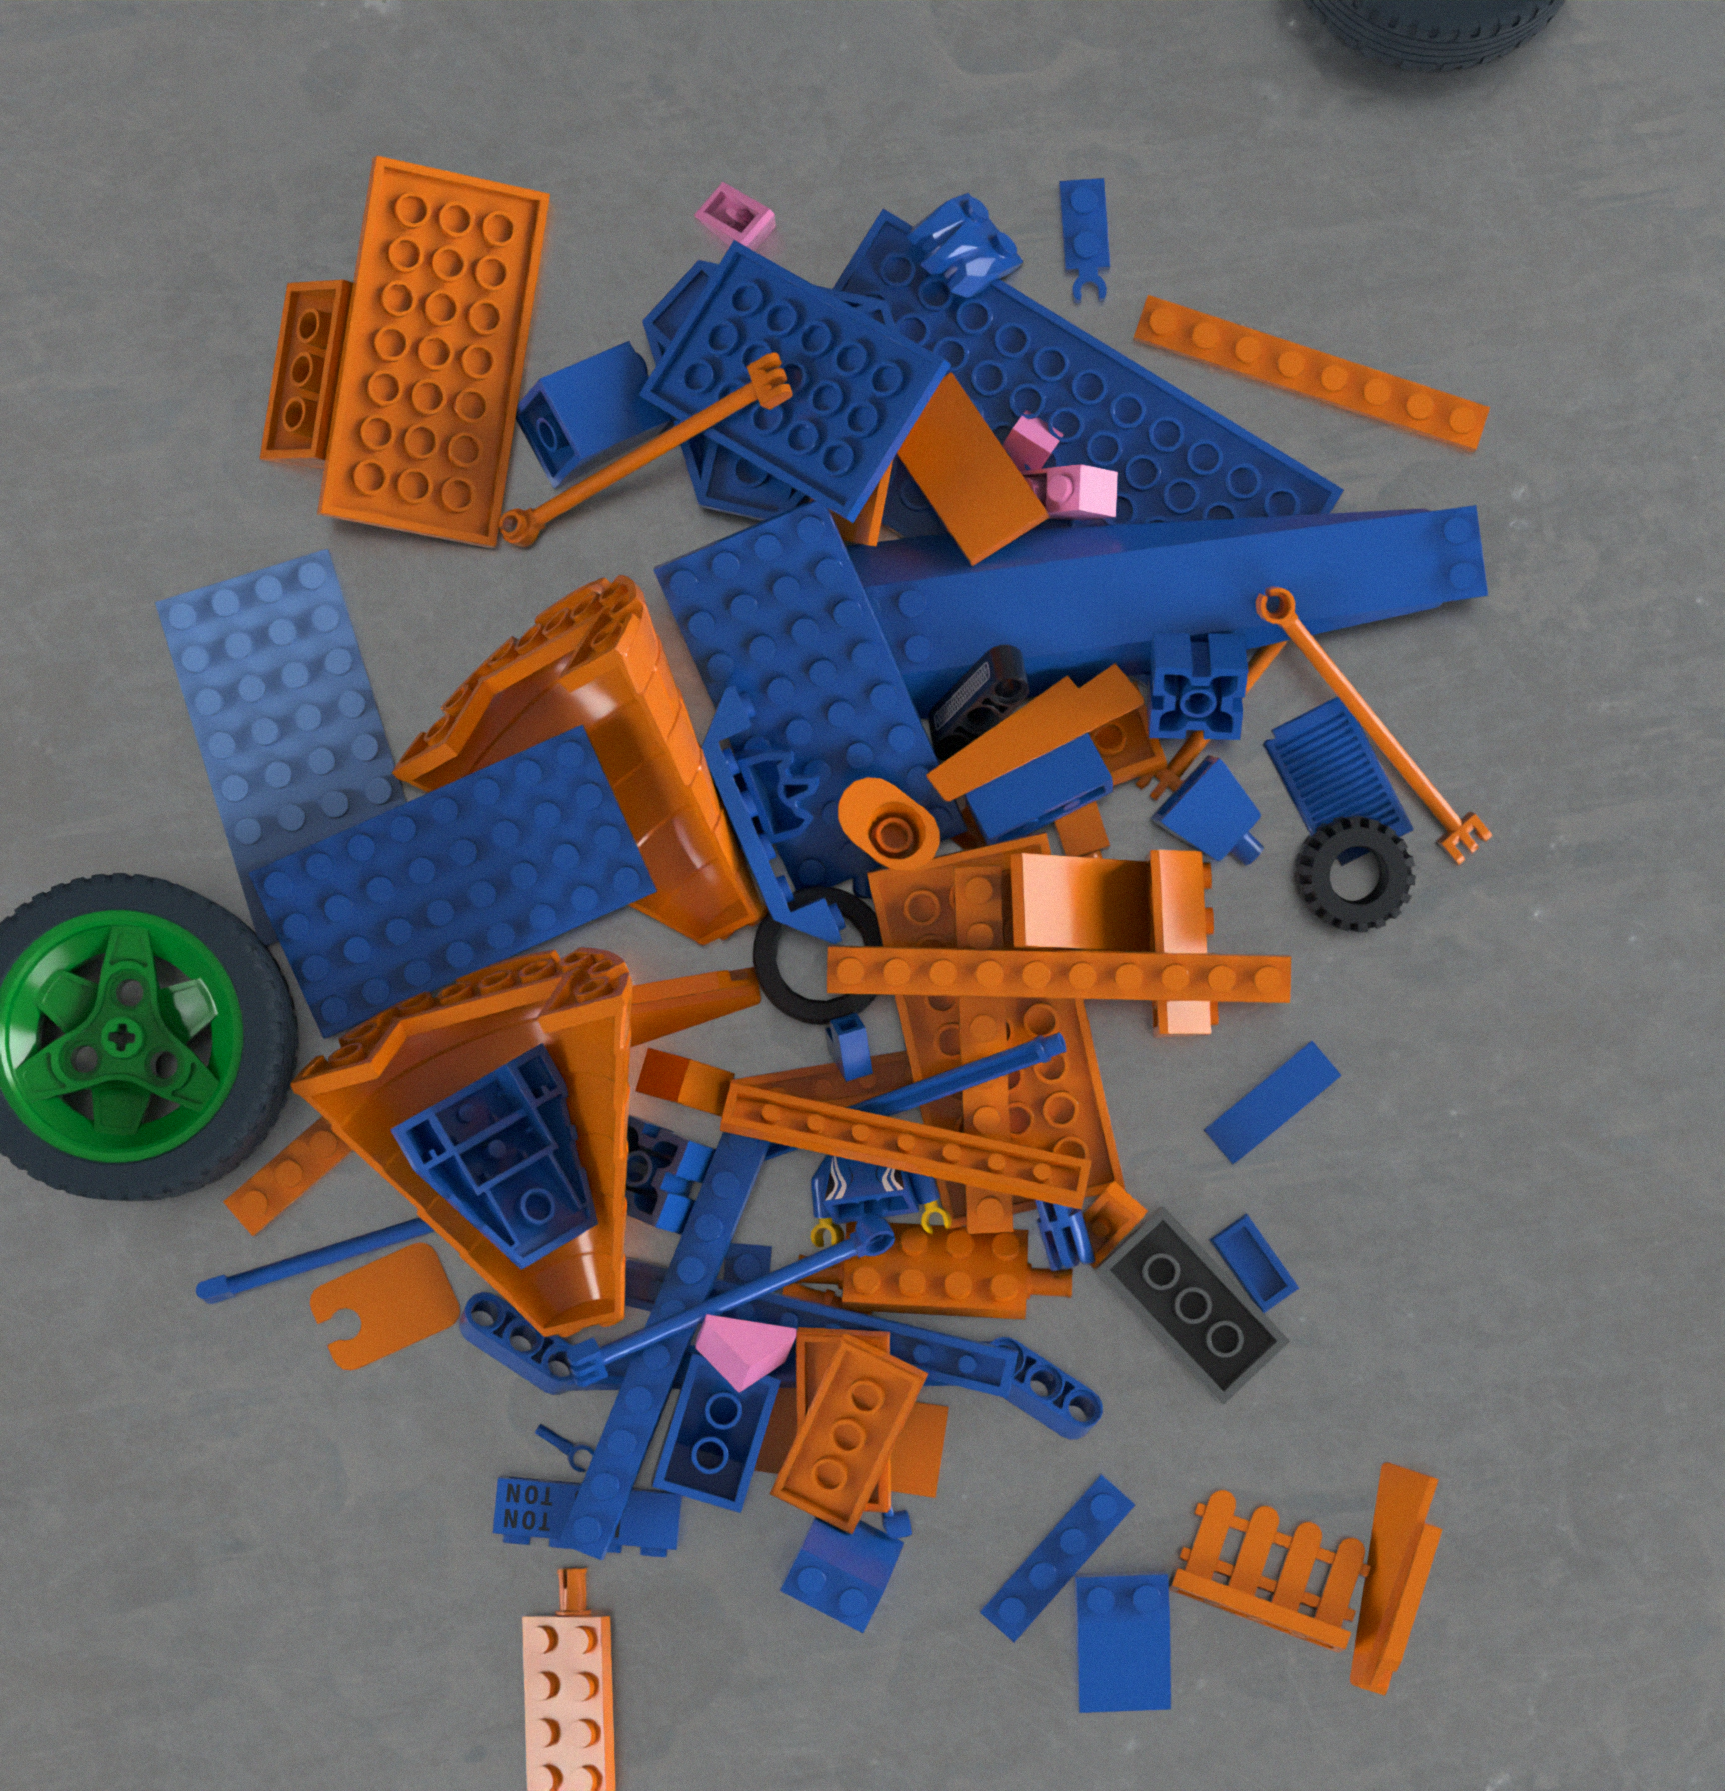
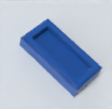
M1247 1213L1208 1239L1246 1294L1263 1313L1299 1289L1294 1279Z

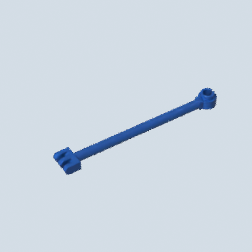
M874 1214L867 1215L857 1222L855 1226L856 1232L849 1234L850 1238L604 1346L599 1347L594 1337L578 1343L567 1350V1358L574 1382L577 1386L585 1387L608 1377L605 1365L703 1323L706 1314L719 1316L856 1255L858 1258L865 1255H880L894 1244V1232L884 1218Z
M418 1217L229 1277L224 1274L202 1281L196 1286V1294L206 1303L215 1304L236 1297V1293L434 1232V1230Z

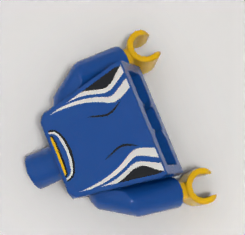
M827 1155L811 1179L813 1215L815 1218H818L819 1224L813 1228L810 1237L816 1247L824 1246L823 1233L826 1229L831 1232V1243L833 1246L844 1241V1231L838 1224L859 1221L863 1217L872 1214L882 1218L919 1212V1204H924L926 1210L922 1215L921 1225L928 1233H933L929 1219L935 1212L942 1215L946 1229H949L952 1223L949 1212L938 1206L937 1199L940 1198L934 1177Z

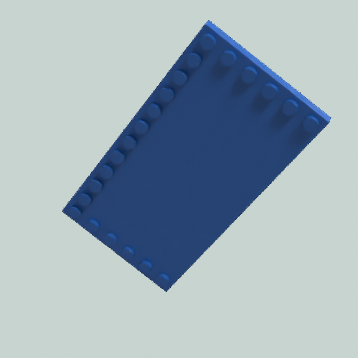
M884 208L833 287L835 290L887 301L897 332L944 358L951 364L945 376L952 372L1001 445H1003L1021 416L1027 419L1038 417L1048 424L1050 434L1060 440L1042 469L1081 464L1118 472L1116 517L1092 520L1046 519L1032 529L1329 514L1344 491L1341 487L1002 280L997 279L993 281L981 293L969 298L951 292L947 286V278L943 273L931 275L920 265L926 256L925 251L922 247L915 246L906 238L913 226ZM1028 410L1032 414H1024V412ZM1053 428L1064 434L1063 437L1058 436ZM895 455L881 525L902 538L950 534L898 456ZM1024 463L1025 470H1031L1030 467ZM1151 671L1129 677L1148 688Z

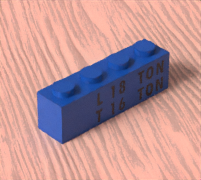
M512 1476L498 1477L493 1533L503 1534L504 1543L530 1545L531 1537L549 1538V1547L572 1549L558 1542L582 1483ZM632 1488L607 1553H621L622 1545L640 1547V1555L651 1557H667L668 1549L677 1550L683 1496L665 1490Z

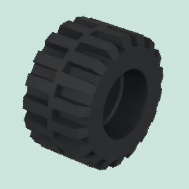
M1352 815V817L1341 816L1333 818V822L1328 824L1322 823L1316 828L1317 832L1312 837L1307 836L1303 842L1306 845L1303 852H1298L1296 862L1299 863V868L1295 872V881L1299 883L1300 890L1298 893L1301 899L1306 902L1308 909L1315 916L1327 924L1344 931L1368 932L1369 928L1379 929L1386 926L1385 921L1390 918L1396 919L1402 913L1399 909L1403 903H1409L1412 895L1408 894L1410 885L1415 886L1416 876L1412 874L1411 868L1415 866L1413 856L1408 854V845L1404 839L1399 838L1395 834L1396 831L1379 821ZM1350 847H1363L1376 856L1380 869L1379 879L1375 888L1366 897L1355 901L1347 900L1340 897L1333 890L1330 882V870L1334 860L1341 852Z

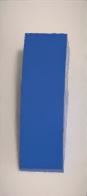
M1310 1041L1208 1125L1204 1132L1233 1165L1342 1075L1317 1045Z

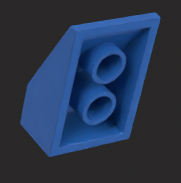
M692 1353L650 1482L652 1487L741 1513L781 1379L765 1375L739 1393L704 1356Z
M1165 1570L1075 1574L1074 1601L1079 1713L1171 1710L1168 1573Z

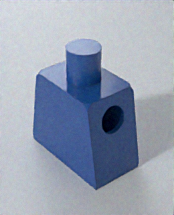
M1208 755L1150 817L1163 829L1196 851H1202L1203 856L1216 862L1221 861L1231 852L1247 866L1264 849V846L1249 832L1260 819L1261 813L1226 764L1218 757Z

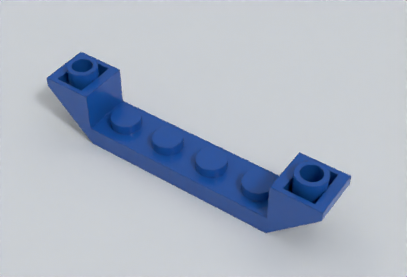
M734 685L727 687L723 691L701 749H703L713 781L723 800L727 814L773 920L829 943L837 944L843 941L839 931L847 927L836 903L827 905L825 898L821 897L791 911L788 908L787 903L795 900L785 876L781 875L776 878L769 860L776 858V854L767 833L764 832L757 835L751 818L757 816L758 812L749 791L745 790L740 793L734 781L733 775L740 773L731 748L728 747L721 750L718 743L721 740L752 728L749 718L756 716L747 691L744 690L737 693Z

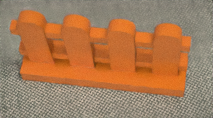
M1225 1490L1213 1493L1206 1505L1197 1503L1194 1515L1202 1517L1192 1548L1182 1547L1178 1559L1187 1563L1184 1570L1177 1568L1172 1572L1169 1580V1591L1337 1653L1346 1650L1351 1632L1342 1629L1341 1626L1343 1620L1353 1622L1356 1610L1348 1608L1358 1575L1364 1578L1368 1577L1371 1566L1363 1563L1365 1547L1361 1541L1356 1538H1347L1339 1543L1334 1553L1320 1548L1322 1531L1315 1523L1304 1522L1294 1530L1292 1537L1277 1532L1279 1516L1269 1506L1257 1508L1252 1513L1250 1520L1247 1521L1233 1515L1236 1508V1500L1230 1492ZM1229 1528L1245 1533L1234 1565L1218 1560ZM1272 1544L1288 1549L1277 1581L1261 1576ZM1315 1560L1331 1565L1320 1597L1305 1592ZM1216 1572L1229 1577L1228 1585L1212 1581L1213 1573ZM1257 1588L1272 1593L1271 1601L1255 1597ZM1300 1604L1316 1609L1314 1617L1299 1613Z

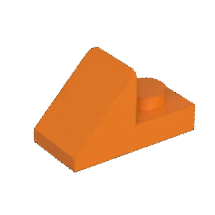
M1115 1181L1098 1195L1082 1213L1095 1255V1262L1089 1264L1093 1268L1118 1245L1148 1212Z

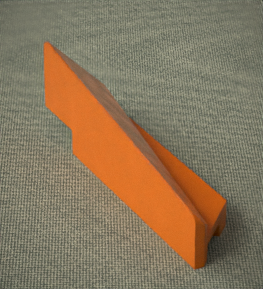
M1116 663L1079 689L1067 675L926 774V778L945 801H952L1142 706L1145 702L1144 697Z
M754 967L733 971H714L633 985L630 1012V1048L758 1005L761 1002V995Z
M1388 1462L1383 1463L1381 1466L1367 1565L1371 1566L1368 1577L1364 1580L1350 1674V1683L1352 1685L1384 1696L1387 1693L1393 1671L1397 1672L1401 1664L1443 1530L1437 1526L1425 1523L1439 1479Z

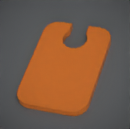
M421 1242L406 1246L320 1285L313 1291L310 1297L311 1311L317 1324L331 1319L335 1312L344 1308L355 1311L360 1317L361 1328L357 1336L350 1340L339 1339L327 1345L337 1366L350 1371L359 1369L451 1327L459 1319L461 1311L459 1301L437 1252L432 1246Z

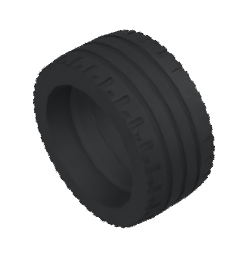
M824 886L804 888L792 893L795 900L787 903L790 911L824 897L827 905L837 904L842 917L851 921L861 933L865 946L883 947L876 913L857 896L838 888ZM768 911L755 935L753 965L762 991L778 1010L804 1023L826 1025L830 1024V1020L853 1013L859 1014L872 1003L878 994H844L843 996L824 1001L807 999L792 991L781 978L776 962L777 945L787 925L773 920Z

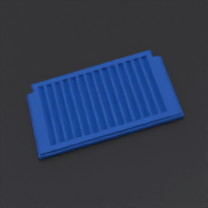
M1338 696L1271 730L1275 738L1272 740L1267 739L1263 744L1311 837L1317 832L1316 828L1322 823L1328 824L1333 822V818L1341 816L1352 817V815L1379 821L1396 831L1395 834L1398 837L1414 830L1360 723ZM1350 847L1341 852L1336 859H1338L1341 866H1344L1371 851L1363 847Z

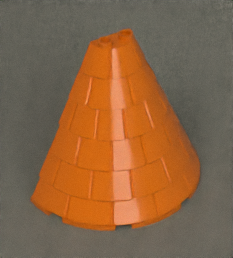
M618 575L613 582H609L603 577L578 588L537 615L534 621L536 625L526 631L519 640L511 636L440 707L445 715L437 720L427 733L420 732L392 771V774L398 780L405 781L429 793L583 724L658 890L628 905L703 946L716 939L725 940L737 929L746 925L750 927L755 926L768 913L767 905L761 900L743 851L738 848L723 800L717 793L703 749H701L702 746L697 741L682 693L676 686L660 637L655 632L641 588L628 576Z
M581 947L562 959L554 949L496 962L457 978V983L443 989L435 998L432 997L430 992L425 991L400 1001L376 1014L340 1037L338 1040L341 1048L333 1052L328 1057V1061L324 1055L316 1056L292 1080L290 1086L294 1094L300 1095L332 1124L331 1130L418 1209L416 1214L449 1243L471 1268L498 1291L544 1337L559 1334L560 1337H567L576 1334L585 1327L598 1324L601 1327H609L623 1320L625 1317L626 1270L624 1240L627 1214L625 1188L630 1099L628 1074L633 981L625 961L620 956L607 950ZM543 1043L566 1082L569 1095L566 1098L571 1124L576 1125L579 1138L576 1140V1146L581 1167L586 1169L598 1224L521 1270L412 1169L390 1129Z

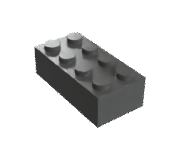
M1164 1206L1159 1207L1094 1269L1210 1394L1223 1405L1290 1342Z

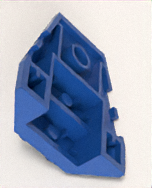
M543 1043L390 1129L412 1169L521 1270L598 1224L586 1169L581 1167L576 1146V1140L579 1139L576 1125L571 1124L566 1098L569 1095L566 1082Z

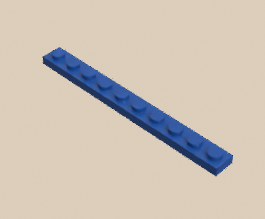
M727 1132L722 1133L645 1327L708 1300L771 1142ZM698 1325L634 1352L558 1543L598 1560H604Z
M626 1257L625 1306L651 1312L669 1267ZM716 1278L708 1300L742 1284ZM771 1292L719 1315L720 1317L796 1328V1331L799 1327L890 1332V1355L929 1373L926 1379L1004 1398L1009 1396L1019 1353L1016 1350ZM796 1338L792 1345L794 1347H796Z

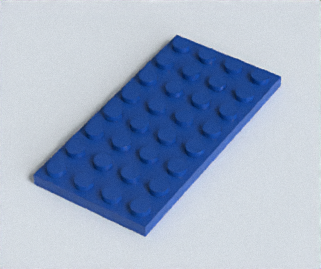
M815 500L809 501L654 567L653 571L715 710L724 689L732 685L735 686L737 693L746 690L756 713V716L749 718L752 728L728 738L734 753L747 749L793 751L794 761L789 766L791 774L819 775V786L816 792L799 800L801 805L810 812L814 820L800 836L775 843L796 891L810 887H832L883 866L855 845L843 832L840 825L838 803L844 790L854 781L867 777L881 778L895 785L934 817L940 830V842L967 831L966 822L956 799L945 801L926 778V774L940 765L832 514L827 507Z
M583 724L248 873L323 1039L360 1024L400 1001L425 991L432 992L456 981L459 977L502 961L658 891Z

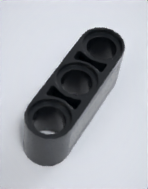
M998 645L991 648L931 708L928 713V723L932 746L939 759L946 761L1005 720L1029 694V684L1021 650L1012 645Z

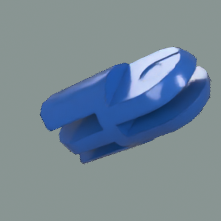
M1035 1200L1040 1216L1037 1219L1051 1271L1060 1270L1063 1265L1066 1268L1078 1266L1080 1261L1084 1265L1095 1262V1255L1082 1210Z

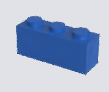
M1086 733L966 793L965 800L967 808L986 844L992 845L1024 837L1112 793L1113 780L1089 734Z

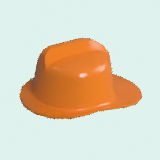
M867 777L854 781L844 790L838 803V819L842 830L855 845L871 856L877 863L895 871L911 872L924 867L934 858L940 844V830L934 817L895 785L881 778Z

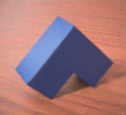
M853 1013L830 1020L831 1027L825 1028L828 1052L845 1081L873 1074L866 1027L858 1014Z

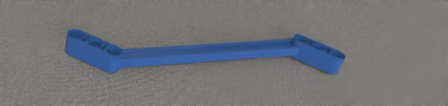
M480 1292L473 1295L468 1300L459 1320L460 1332L468 1342L551 1395H561L568 1391L620 1390L634 1353L605 1365L608 1377L588 1386L580 1387L574 1382L567 1358V1350L572 1345L557 1335L544 1337L512 1305L490 1292ZM476 1311L486 1312L491 1316L493 1324L481 1326L473 1320L471 1313ZM514 1336L526 1338L531 1345V1350H516L511 1345L510 1338ZM1000 1337L993 1341H981L1019 1351L1010 1393L1004 1399L1060 1436L1069 1440L1080 1439L1101 1419L1103 1404L1100 1397L1093 1390L1017 1340L1010 1337ZM696 1345L689 1346L672 1389H681L692 1353L702 1355L696 1349ZM794 1346L791 1347L786 1362L767 1374L768 1376L781 1379L779 1388H796V1347ZM552 1361L564 1363L569 1370V1375L565 1377L554 1375L550 1371L548 1363ZM926 1379L923 1386H955ZM1030 1381L1041 1382L1046 1387L1048 1396L1037 1395L1032 1390ZM1069 1406L1079 1407L1086 1416V1422L1075 1420L1069 1412Z

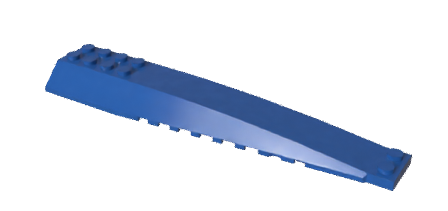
M1477 505L1437 511L1422 508L1032 529L974 566H971L950 534L925 535L877 542V547L865 544L845 546L920 719H927L931 708L988 650L998 645H1012L1021 650L1029 684V694L1026 698L1039 696L1067 675L1077 687H1081L1114 663L1126 676L1151 671L1150 659L1153 632L1190 633V642H1207L1208 633L1245 634L1246 650L1292 640L1278 624L1267 622L1257 614L1256 599L1259 593L1266 596L1265 588L1271 586L1284 588L1293 595L1296 603L1295 613L1311 635L1439 607L1443 602L1489 596ZM1266 596L1268 597L1266 602L1267 610L1270 613L1275 612L1279 607L1278 598L1276 596Z

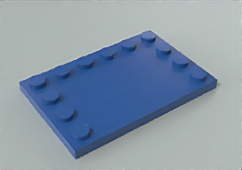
M734 240L640 391L639 396L683 422L751 382L752 380L747 369L749 364L766 354L778 353L781 360V365L778 368L784 369L787 380L783 384L790 385L793 393L792 397L771 410L761 406L757 399L701 433L854 523L951 364L944 358Z

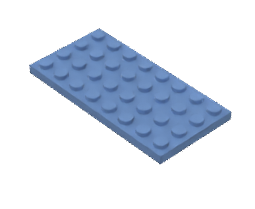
M329 549L155 602L257 938L265 946L280 942L248 873L407 802L401 780H398L392 774L396 764Z

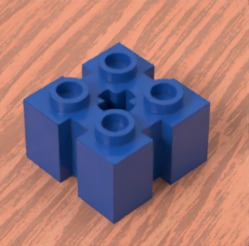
M1153 632L1150 659L1151 675H1149L1146 701L1149 738L1186 739V730H1203L1204 739L1240 740L1243 720L1242 698H1245L1248 676L1245 634L1208 633L1207 642H1190V633Z
M628 1114V1160L625 1188L627 1215L653 1227L682 1235L696 1201L688 1197L694 1181L703 1183L716 1149L688 1137L675 1134L674 1131L648 1120Z

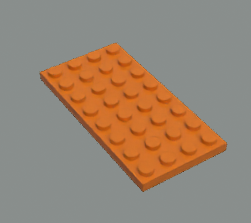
M378 155L372 158L317 515L486 548L496 547L550 198L549 193Z
M1041 832L992 845H984L936 856L924 867L911 872L895 871L888 867L867 872L883 947L956 948L953 867L1000 865L1003 949L1062 950L1014 947L1010 855L1020 853L1051 855L1047 833ZM894 995L914 1083L960 1067L958 996ZM1005 997L1007 1049L1032 1041L1039 1035L1047 1037L1058 1032L1063 1036L1067 1048L1066 1052L1051 1057L1050 1062H1040L1008 1074L1010 1143L1092 1161L1084 1198L1100 1195L1113 1181L1125 1189L1084 999ZM962 1091L919 1106L924 1125L963 1133ZM935 1178L942 1208L946 1209L951 1215L952 1223L949 1229L966 1225L965 1184ZM1012 1195L1013 1214L1037 1209L1035 1199Z

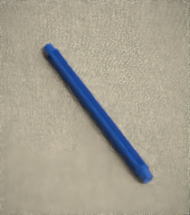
M1059 1032L1047 1037L1039 1035L1027 1043L846 1108L889 1117L1040 1062H1050L1051 1057L1067 1051L1065 1040ZM771 1142L764 1161L800 1148Z

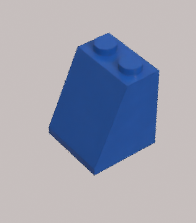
M630 341L540 378L518 403L516 420L554 489L571 482L653 438L672 420L670 414L639 396L640 391L649 378L645 360L639 353L635 352Z
M814 1517L781 1582L780 1591L864 1633L887 1587L904 1542L899 1539L890 1538L887 1533L862 1520H859L856 1529L851 1535Z

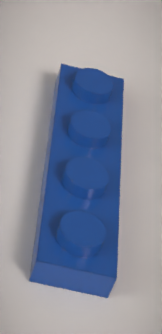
M1100 1473L980 1609V1613L1015 1643L1134 1508L1135 1504Z

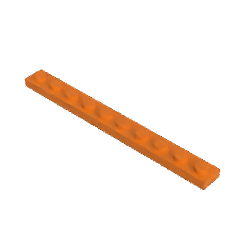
M828 945L827 993L1290 1003L1292 957L1290 955Z

